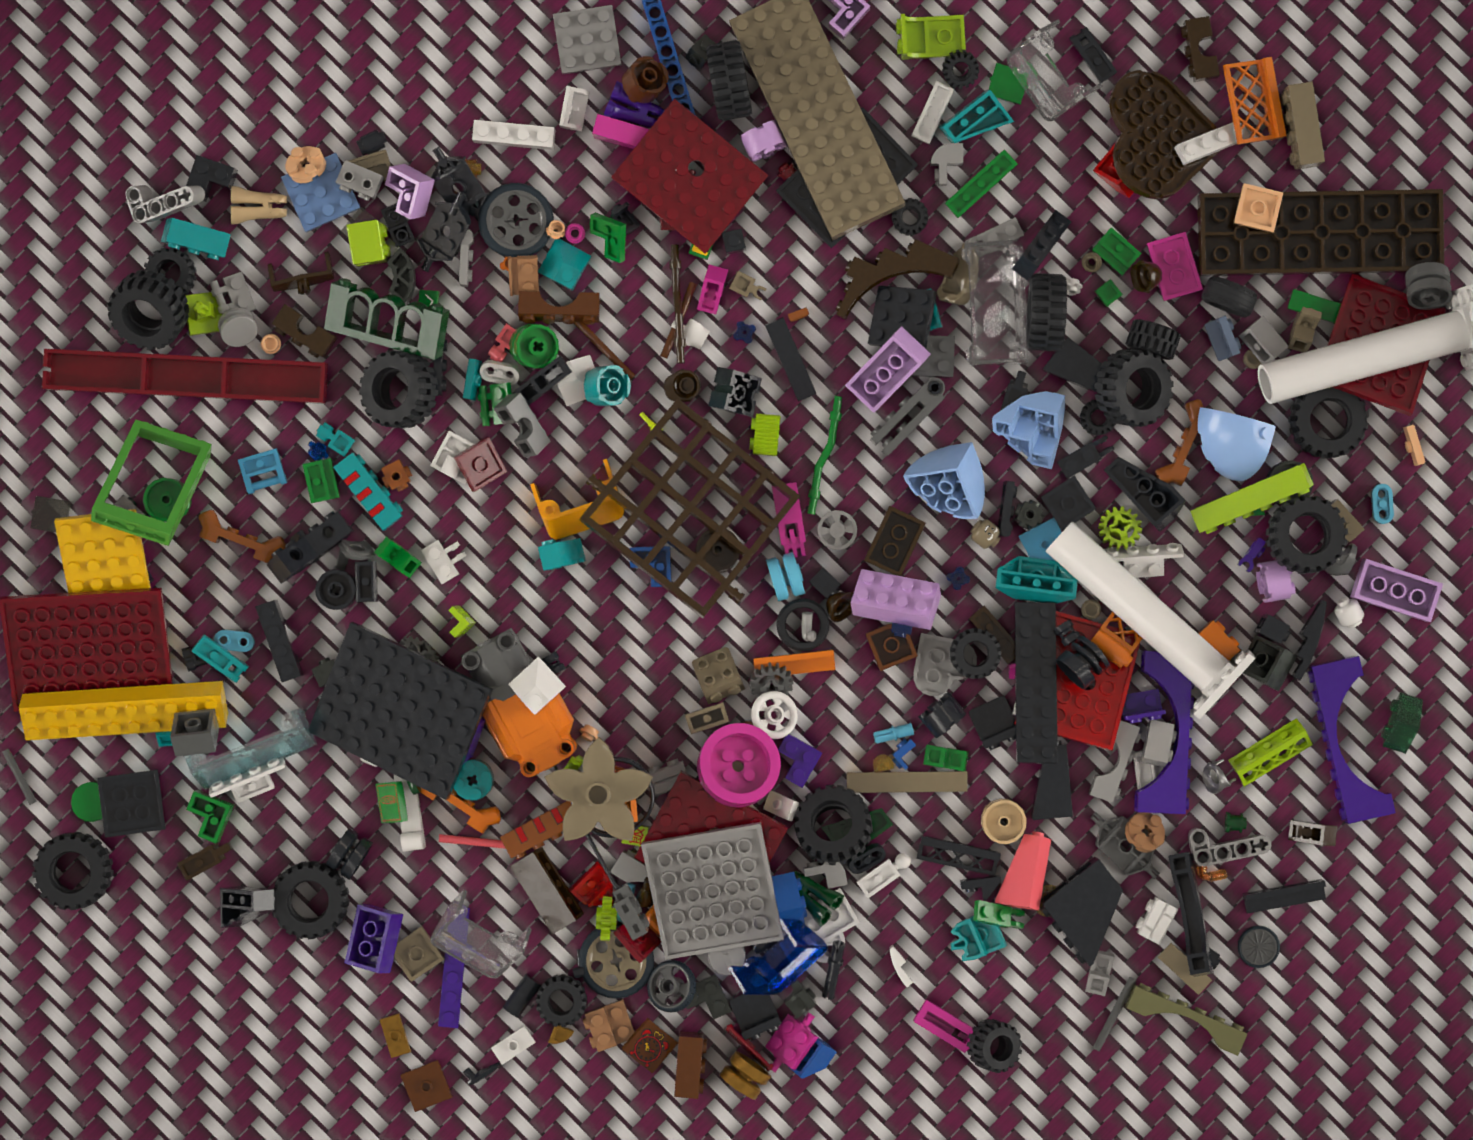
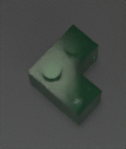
M1400 692L1397 699L1392 700L1390 705L1392 713L1388 720L1389 725L1388 727L1384 726L1381 737L1384 738L1383 747L1406 754L1420 728L1423 699Z

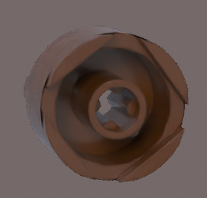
M643 56L638 58L624 73L622 85L631 102L650 103L665 89L669 76L661 62L654 61V58L650 56Z

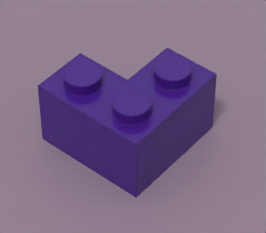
M788 734L778 747L779 752L794 760L785 779L803 788L822 752L797 737Z

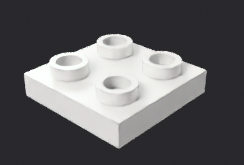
M448 431L430 466L466 485L467 481L454 457L473 446L474 443Z

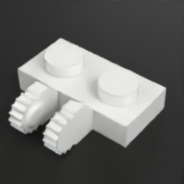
M437 540L421 550L441 584L459 575L454 564L466 557L465 552L458 554L452 560L447 554L460 546L458 542L444 549L440 541Z

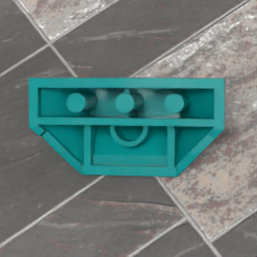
M1018 556L997 569L996 589L1013 599L1041 603H1060L1076 599L1078 580L1057 561Z

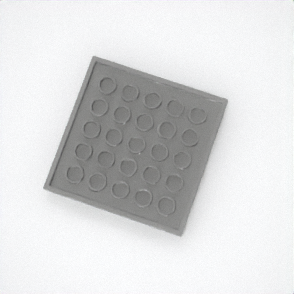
M761 822L641 843L665 960L784 940Z

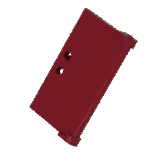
M731 1023L724 1028L768 1072L773 1069L774 1065L772 1063L769 1064L754 1049L755 1046L748 1039L744 1040L733 1029L734 1026Z

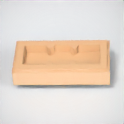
M1415 426L1403 427L1407 440L1405 448L1408 453H1411L1414 466L1424 464L1425 459Z

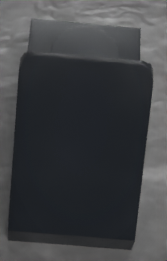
M1001 876L960 880V886L966 892L978 891L977 888L981 887L982 900L986 901L1001 882Z

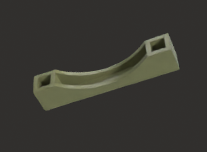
M1140 983L1139 986L1134 984L1125 1004L1127 1009L1143 1016L1173 1013L1189 1017L1201 1024L1210 1033L1220 1049L1237 1056L1239 1055L1247 1033L1243 1031V1026L1232 1023L1231 1026L1224 1023L1226 1019L1214 1015V1017L1206 1015L1207 1011L1199 1007H1195L1194 1010L1187 1007L1188 1003L1177 999L1175 1002L1170 1000V995L1159 991L1156 994L1150 991L1151 987Z

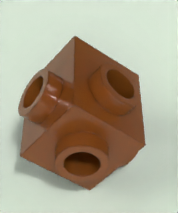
M401 460L381 468L385 475L382 477V480L387 488L391 487L392 490L397 489L400 492L409 487L407 483L411 482L410 477L413 475L407 465L404 466ZM399 473L400 478L395 480V474Z

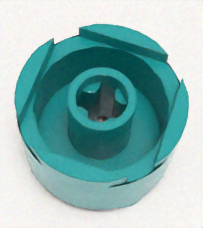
M617 365L598 366L587 371L585 374V398L596 406L619 405L630 393V378Z
M479 759L468 760L462 765L454 785L456 793L466 800H478L486 796L494 785V774L491 767ZM476 775L478 783L471 784L469 776Z

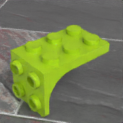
M901 14L900 19H897L896 34H900V39L897 42V54H901L902 60L949 57L951 52L956 53V50L960 52L966 50L964 15L907 17L905 14Z

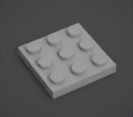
M612 5L553 14L562 75L621 66Z

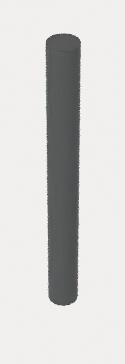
M1129 976L1093 1046L1095 1050L1100 1052L1137 981L1136 979Z

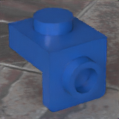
M904 738L896 745L898 749L892 753L895 757L892 761L899 769L902 767L905 770L909 768L901 758L916 746L911 739L907 741Z

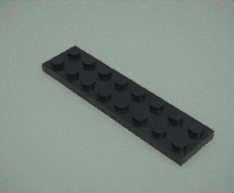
M1015 602L1016 763L1057 764L1056 634L1053 631L1056 628L1055 603Z

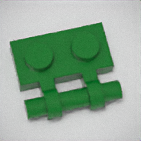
M511 382L490 385V393H487L486 386H479V394L477 396L481 405V412L479 414L483 426H491L490 418H493L494 425L503 424L493 408L507 395L512 394ZM488 400L492 402V411H489Z

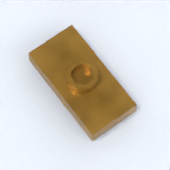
M400 1013L380 1019L391 1058L410 1053L411 1049Z

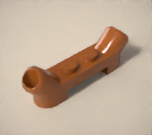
M1200 399L1185 404L1191 424L1189 428L1185 427L1181 435L1183 439L1181 446L1177 445L1172 455L1175 457L1174 462L1155 471V476L1168 484L1174 483L1182 486L1190 470L1189 467L1183 464L1198 432V414L1200 407L1204 408Z
M212 509L201 513L198 517L202 525L199 537L214 543H219L221 537L256 550L253 558L268 563L273 558L271 554L277 549H286V543L281 536H276L260 543L257 541L258 537L250 534H246V537L238 534V529L230 526L227 529L222 528L215 511Z

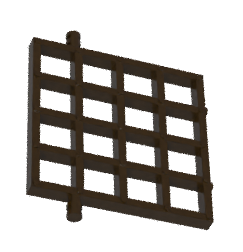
M677 398L606 486L602 483L601 479L595 478L596 475L592 474L586 484L588 486L591 485L592 489L599 491L600 494L579 520L703 619L724 592L729 595L730 599L733 598L736 604L745 596L744 593L738 592L739 589L733 588L730 584L800 498V495L777 478L772 470L766 469L713 427L708 419H703ZM677 410L701 428L684 450L661 432ZM706 434L730 451V454L714 473L690 455ZM654 439L678 457L662 478H659L637 460ZM736 457L760 475L743 497L719 478ZM683 462L707 480L691 502L667 484ZM631 467L654 485L653 489L638 507L614 489ZM765 480L789 499L773 520L749 502ZM712 486H715L737 504L721 525H718L696 507ZM660 491L684 509L667 531L644 513V510ZM607 496L632 514L615 536L590 518ZM742 509L766 527L750 549L726 531L727 527ZM690 514L714 533L697 554L673 536ZM637 519L661 538L644 560L620 541ZM719 537L743 556L727 578L703 560V557ZM666 543L690 561L689 565L674 583L649 565ZM696 566L720 585L704 607L679 588Z

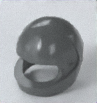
M1353 543L1349 544L1343 551L1342 556L1336 559L1337 562L1324 570L1330 575H1348L1355 562L1357 546Z

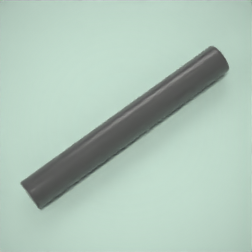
M10 749L2 751L29 805L37 802Z

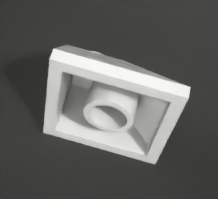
M590 355L566 362L572 373L558 383L566 406L586 399L584 391L585 374L587 371L595 368Z
M539 657L509 683V686L534 715L566 687Z

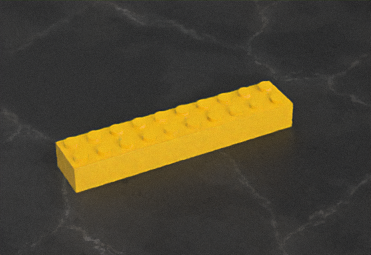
M223 681L22 694L19 705L25 740L171 731L174 713L214 708L219 728H226L228 719Z

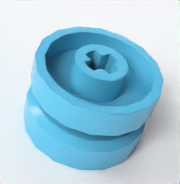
M793 552L783 555L784 568H781L776 557L766 560L778 601L788 599L789 593L786 586L789 585L794 596L805 594L802 583L804 580L799 563H796Z

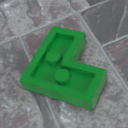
M596 212L591 214L590 233L605 239L604 257L618 263L625 261L626 224Z

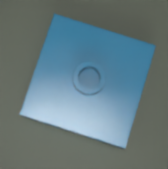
M1052 518L1018 537L1029 557L1055 561L1045 551L1062 532L1056 520Z

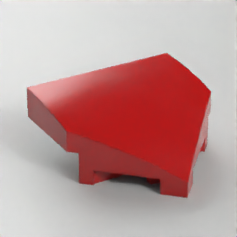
M597 861L569 890L579 901L588 907L602 905L603 896L612 897L613 906V885L602 865Z

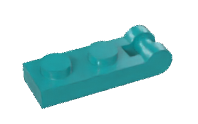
M205 634L202 635L192 648L194 654L236 683L240 679L241 673L249 668L244 661L235 657ZM232 664L236 666L234 671L229 669Z

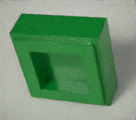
M1111 279L1094 291L1106 307L1123 295Z

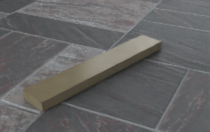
M967 771L847 772V789L850 788L855 793L967 792Z

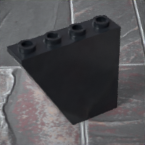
M1094 856L1041 898L1040 910L1046 917L1050 916L1054 921L1052 923L1054 929L1058 933H1063L1065 936L1063 940L1070 949L1073 947L1076 950L1077 954L1075 956L1079 962L1092 966L1123 890L1100 859Z

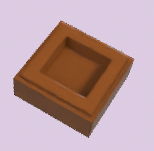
M807 307L788 314L790 322L808 317Z

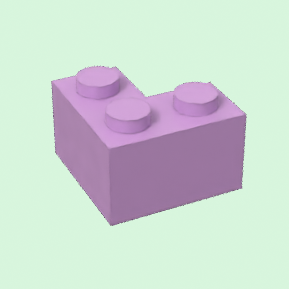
M828 0L840 10L829 22L828 27L844 40L870 10V5L864 0Z
M406 164L389 166L385 185L400 193L395 212L408 219L425 217L435 180Z

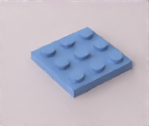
M337 153L324 157L326 160L324 172L320 176L316 175L313 177V181L309 183H297L288 174L281 177L305 232H309L361 208L354 191L351 190L350 193L339 189L340 185L336 183L342 168Z

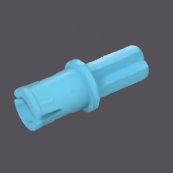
M912 723L897 727L892 725L889 729L873 733L876 743L890 740L897 741L898 738L914 735Z

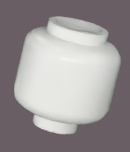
M1345 597L1337 602L1338 605L1335 607L1334 612L1341 626L1354 628L1362 623L1364 612L1356 599Z

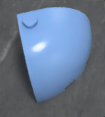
M1200 407L1198 433L1201 435L1202 445L1200 446L1206 459L1211 462L1219 474L1230 480L1244 481L1251 478L1261 468L1269 453L1276 426L1248 417Z
M972 442L950 445L934 450L916 460L903 475L916 496L922 497L927 502L926 505L940 513L944 511L953 514L955 518L978 519L984 504L985 485L982 467Z

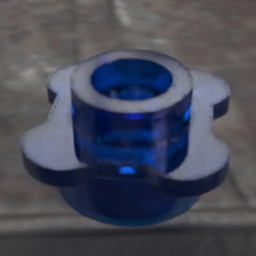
M739 321L737 323V331L733 334L735 340H743L746 344L752 342V335L756 331V327Z
M313 441L308 443L310 447L308 454L312 459L320 461L322 458L327 459L329 457V454L326 453V446L323 443H314Z
M961 566L956 567L954 572L948 573L946 576L947 580L953 584V589L960 590L962 585L970 582V577L964 573V568Z

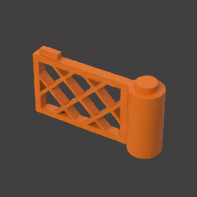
M1112 611L1091 642L1097 645L1106 658L1119 668H1122V666L1127 668L1133 660L1131 654L1143 638L1138 637L1134 630L1123 631L1121 623L1123 620L1118 616L1113 618L1115 613ZM1118 621L1119 632H1112L1106 628L1109 622ZM1134 633L1135 643L1132 646L1125 642V634Z

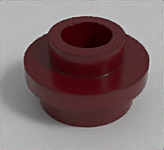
M787 162L783 163L777 169L779 171L777 176L779 178L782 177L783 180L789 178L796 171L793 167V162L789 164Z

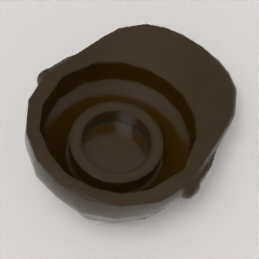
M1140 260L1130 270L1133 287L1139 292L1150 293L1162 280L1160 267L1151 262Z
M681 369L668 376L664 381L665 395L674 402L677 398L682 402H691L701 390L699 376L690 370Z
M838 592L827 600L828 616L833 622L843 621L852 614L851 600L854 592Z

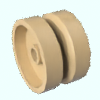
M999 798L985 806L981 814V825L985 834L992 841L999 844H1010L1017 841L1023 835L1026 829V816L1023 809L1016 802ZM1002 818L1007 819L1006 825L1000 823V820Z

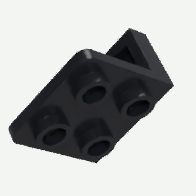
M1000 696L969 711V716L985 749L993 750L1000 747V742L1006 739L1008 742L1016 739L1015 717L1004 696Z
M760 986L730 1000V1006L740 1026L744 1040L749 1039V1041H753L761 1037L760 1033L768 1031V1033L779 1029L778 1025H781V1019L766 986Z

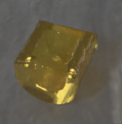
M879 754L873 760L874 772L894 768L893 761L887 754Z

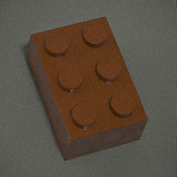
M684 1031L679 1033L674 1097L698 1099L699 1094H703L704 1079H701L700 1076L701 1073L705 1074L706 1059L702 1058V1053H706L707 1039L704 1038V1033Z

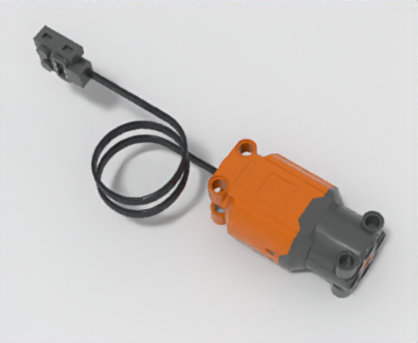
M510 628L462 654V665L468 670L472 679L493 689L482 716L503 757L519 762L521 773L526 777H533L550 768L557 771L556 765L570 757L577 749V742L570 735L574 719L560 693L534 715L509 686V683L531 664L520 643L519 636ZM564 742L570 744V752L564 751L562 747ZM614 757L615 762L627 763L637 770L647 773L639 763L632 759ZM528 762H532L535 765V771L528 769ZM652 781L649 785L651 797L649 809L646 815L634 825L635 830L643 825L653 809L655 789ZM596 827L591 831L593 834L601 837L615 838L606 831ZM588 833L585 836L615 889L612 892L616 899L613 905L632 940H635L648 932L650 923L645 914H640L642 908L628 883L621 887L617 886Z

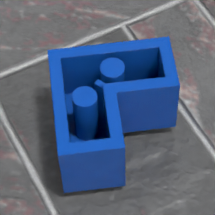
M664 546L649 565L672 582L671 546ZM630 547L643 560L654 548ZM630 561V568H638ZM651 578V587H662Z
M794 872L772 876L782 929L805 925L804 917H807L805 898L799 894V891L802 890L800 878L796 879Z

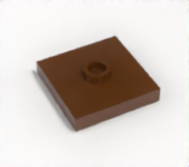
M439 1060L400 1075L415 1112L453 1097Z

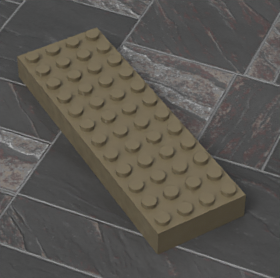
M770 0L729 20L737 41L740 42L744 56L786 140L793 159L832 241L904 207L905 201L809 0Z

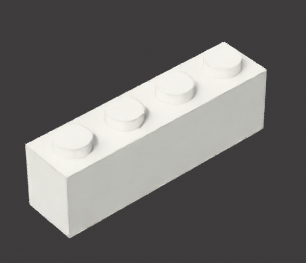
M474 120L472 140L474 143L554 150L556 130L554 127Z

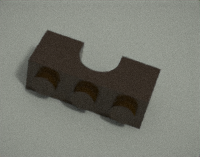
M1209 16L1185 20L1183 26H1181L1182 38H1186L1187 46H1184L1186 58L1190 60V66H1188L1189 77H1193V82L1218 78L1220 73L1217 56L1207 57L1199 51V42L1210 39L1213 36Z
M284 304L272 322L276 326L274 330L282 336L286 334L291 336V342L297 346L302 347V345L308 347V353L317 359L319 356L325 358L337 337L320 326L312 334L303 335L299 325L304 316Z

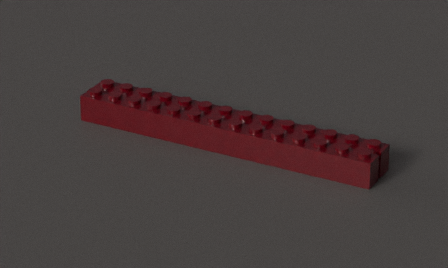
M44 349L43 367L51 368V372L43 371L42 389L315 404H326L328 364L325 362Z

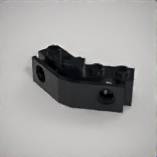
M332 511L324 517L325 522L321 525L316 523L308 529L309 534H306L304 530L298 531L289 539L290 542L285 545L286 549L279 548L271 554L273 558L268 562L267 566L281 584L316 562L354 532L340 512L334 513ZM329 526L334 530V534L330 538L325 534V530Z

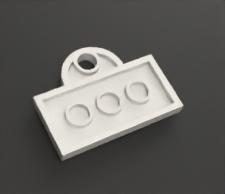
M840 887L834 890L844 895ZM845 895L841 905L835 910H832L820 899L816 900L832 912L829 921L822 927L815 922L807 911V917H804L805 925L783 930L784 940H779L778 942L790 962L808 953L814 960L827 963L829 956L824 953L825 947L832 945L835 940H839L838 948L841 941L845 943L843 932L860 923Z

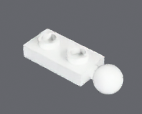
M900 853L896 856L893 864L890 859H887L856 881L866 897L870 898L901 876L897 870L899 868H908L911 864V858L906 853Z

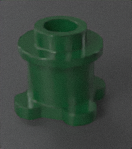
M1229 812L1225 813V832L1239 831V833H1242V830L1246 829L1247 818L1243 817V813H1240V815H1232Z

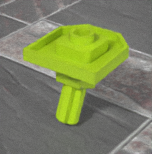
M212 293L185 295L188 301L186 304L189 305V318L187 321L189 335L219 332L218 321L222 314H219L217 309L219 306Z

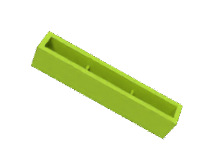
M1302 463L1194 508L1190 512L1199 533L1206 531V534L1218 530V525L1224 523L1226 527L1235 523V518L1242 516L1245 519L1254 515V510L1260 508L1261 511L1273 507L1272 503L1278 500L1280 504L1291 500L1290 495L1298 493V496L1308 493L1310 492L1309 488L1314 484L1305 463Z

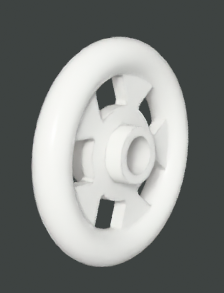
M768 691L761 694L755 700L751 709V719L754 726L763 730L772 739H780L793 731L797 723L798 712L795 703L788 695L779 691ZM773 699L774 705L767 707L766 701ZM783 702L788 707V710L785 712L779 706ZM759 711H765V720H760ZM771 712L776 713L775 719L771 717ZM784 717L789 720L785 727L780 724ZM768 723L775 725L774 731L767 729Z

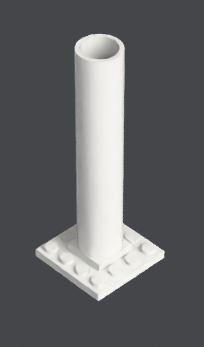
M1473 284L1452 291V299L1445 305L1449 309V313L1260 364L1258 366V380L1265 400L1270 404L1456 352H1461L1460 361L1465 370H1472Z
M1071 522L1045 551L1201 690L1205 697L1201 695L1194 702L1193 707L1194 715L1198 719L1204 716L1255 660L1254 654L1249 649L1246 652L1242 650L1235 657V664L1227 660L1074 522Z

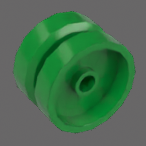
M524 324L518 327L512 334L509 342L510 353L513 359L522 366L534 369L547 366L556 359L559 351V341L556 334L549 327L541 324Z
M160 478L149 484L143 498L147 513L154 519L167 522L184 483L177 479ZM167 496L170 498L169 503L164 502ZM191 497L190 502H189V504H188V506H187V508H186V510H185V512H184V514H183V517H184L185 515H187V513H188V511H189V509H190V507H191L192 497Z

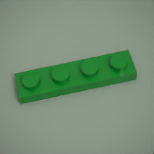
M1004 149L945 202V205L959 218L1018 164Z

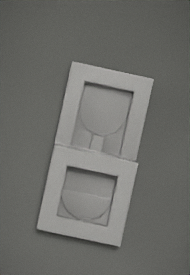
M1098 951L1094 964L1090 966L1085 992L1105 996L1115 958L1113 953Z

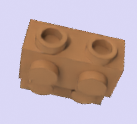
M623 999L585 1012L586 1018H583L585 1029H590L592 1037H589L592 1048H597L598 1052L628 1041L635 1033Z

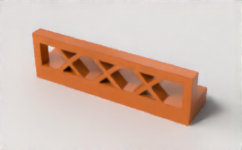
M834 650L753 658L754 668L761 670V664L767 667L769 662H771L772 666L779 663V667L786 666V670L791 671V675L835 670Z

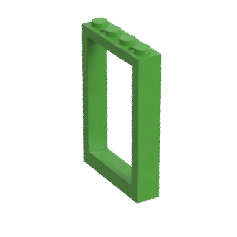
M135 420L92 507L91 521L169 546L211 457L212 444L188 437L185 434L170 431L166 428L151 425L148 422ZM137 436L198 455L167 522L105 503Z

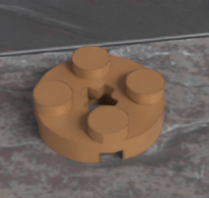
M1139 812L1127 822L1125 835L1130 844L1133 843L1137 847L1135 848L1136 850L1148 853L1164 843L1165 829L1160 816ZM1147 829L1149 832L1148 836L1142 833L1141 830Z

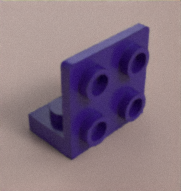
M1159 689L1128 693L1122 712V719L1128 720V723L1142 722L1144 717L1155 720L1161 719L1162 714H1166V710L1162 709Z

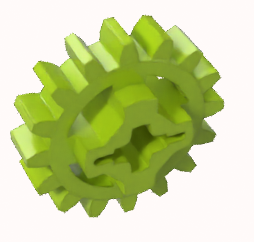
M1121 506L1120 511L1113 507L1112 513L1107 510L1105 513L1106 517L1101 516L1100 521L1102 523H1099L1098 528L1102 530L1099 532V536H1104L1103 543L1110 542L1109 548L1116 545L1117 550L1120 549V546L1127 550L1128 544L1134 546V540L1139 541V533H1142V528L1138 526L1141 525L1142 521H1136L1138 514L1132 515V509L1126 512L1124 511V506ZM1113 518V524L1107 527V523ZM1133 530V534L1128 538L1127 533Z
M603 896L602 907H597L596 929H601L600 940L610 941L611 930H616L617 911L615 908H612V897Z

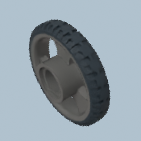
M667 960L661 962L652 970L647 982L649 999L655 1007L661 1011L673 1013L681 1011L691 1003L696 991V979L694 973L686 964L676 960ZM675 967L683 971L687 978V983L684 984L681 978L674 977L673 970ZM660 973H662L664 977L658 983L660 993L656 994V981ZM671 982H673V984H674V987H673L672 990H670V984H671ZM682 994L684 995L683 1000L678 1004L667 1005L669 996L679 997Z

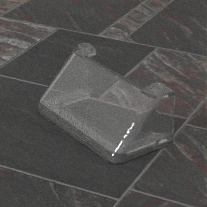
M1014 240L965 243V248H962V259L966 260V263L969 265L972 345L966 350L967 362L970 361V365L1028 364L1025 279L1012 270V267L1024 252L1022 244Z

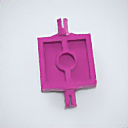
M808 1012L802 1022L787 1014L779 1029L775 1031L765 1047L776 1058L772 1063L774 1065L773 1072L776 1073L782 1063L796 1070L818 1039L808 1027L815 1018L811 1013Z

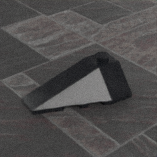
M1117 457L1104 469L1108 476L1159 532L1176 518L1186 502L1172 485L1120 457Z

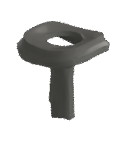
M342 540L338 544L340 551L335 568L345 571L349 558L353 560H366L375 557L372 546L366 541Z

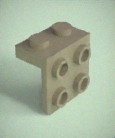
M724 647L692 661V666L708 704L717 703L725 697L736 695L745 690L729 648Z

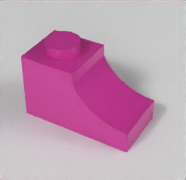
M709 264L697 310L717 314L728 269Z

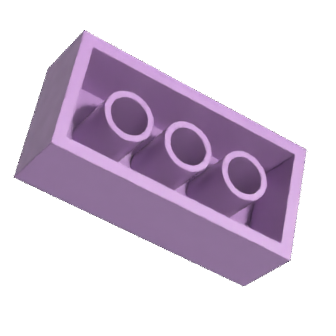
M901 326L845 386L875 413L931 354Z
M1362 559L1350 597L1412 618L1431 622L1443 584L1381 563Z
M861 569L851 600L852 613L855 616L931 630L941 598L940 586L938 583Z

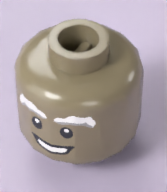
M988 519L978 520L970 530L972 533L971 539L983 549H987L990 546L994 548L1001 539L998 537L1000 529Z

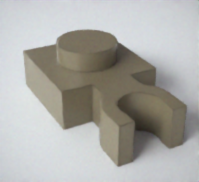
M737 270L728 289L745 297L752 293L755 298L762 300L761 297L757 296V290L762 289L766 291L767 288L753 285L756 279Z

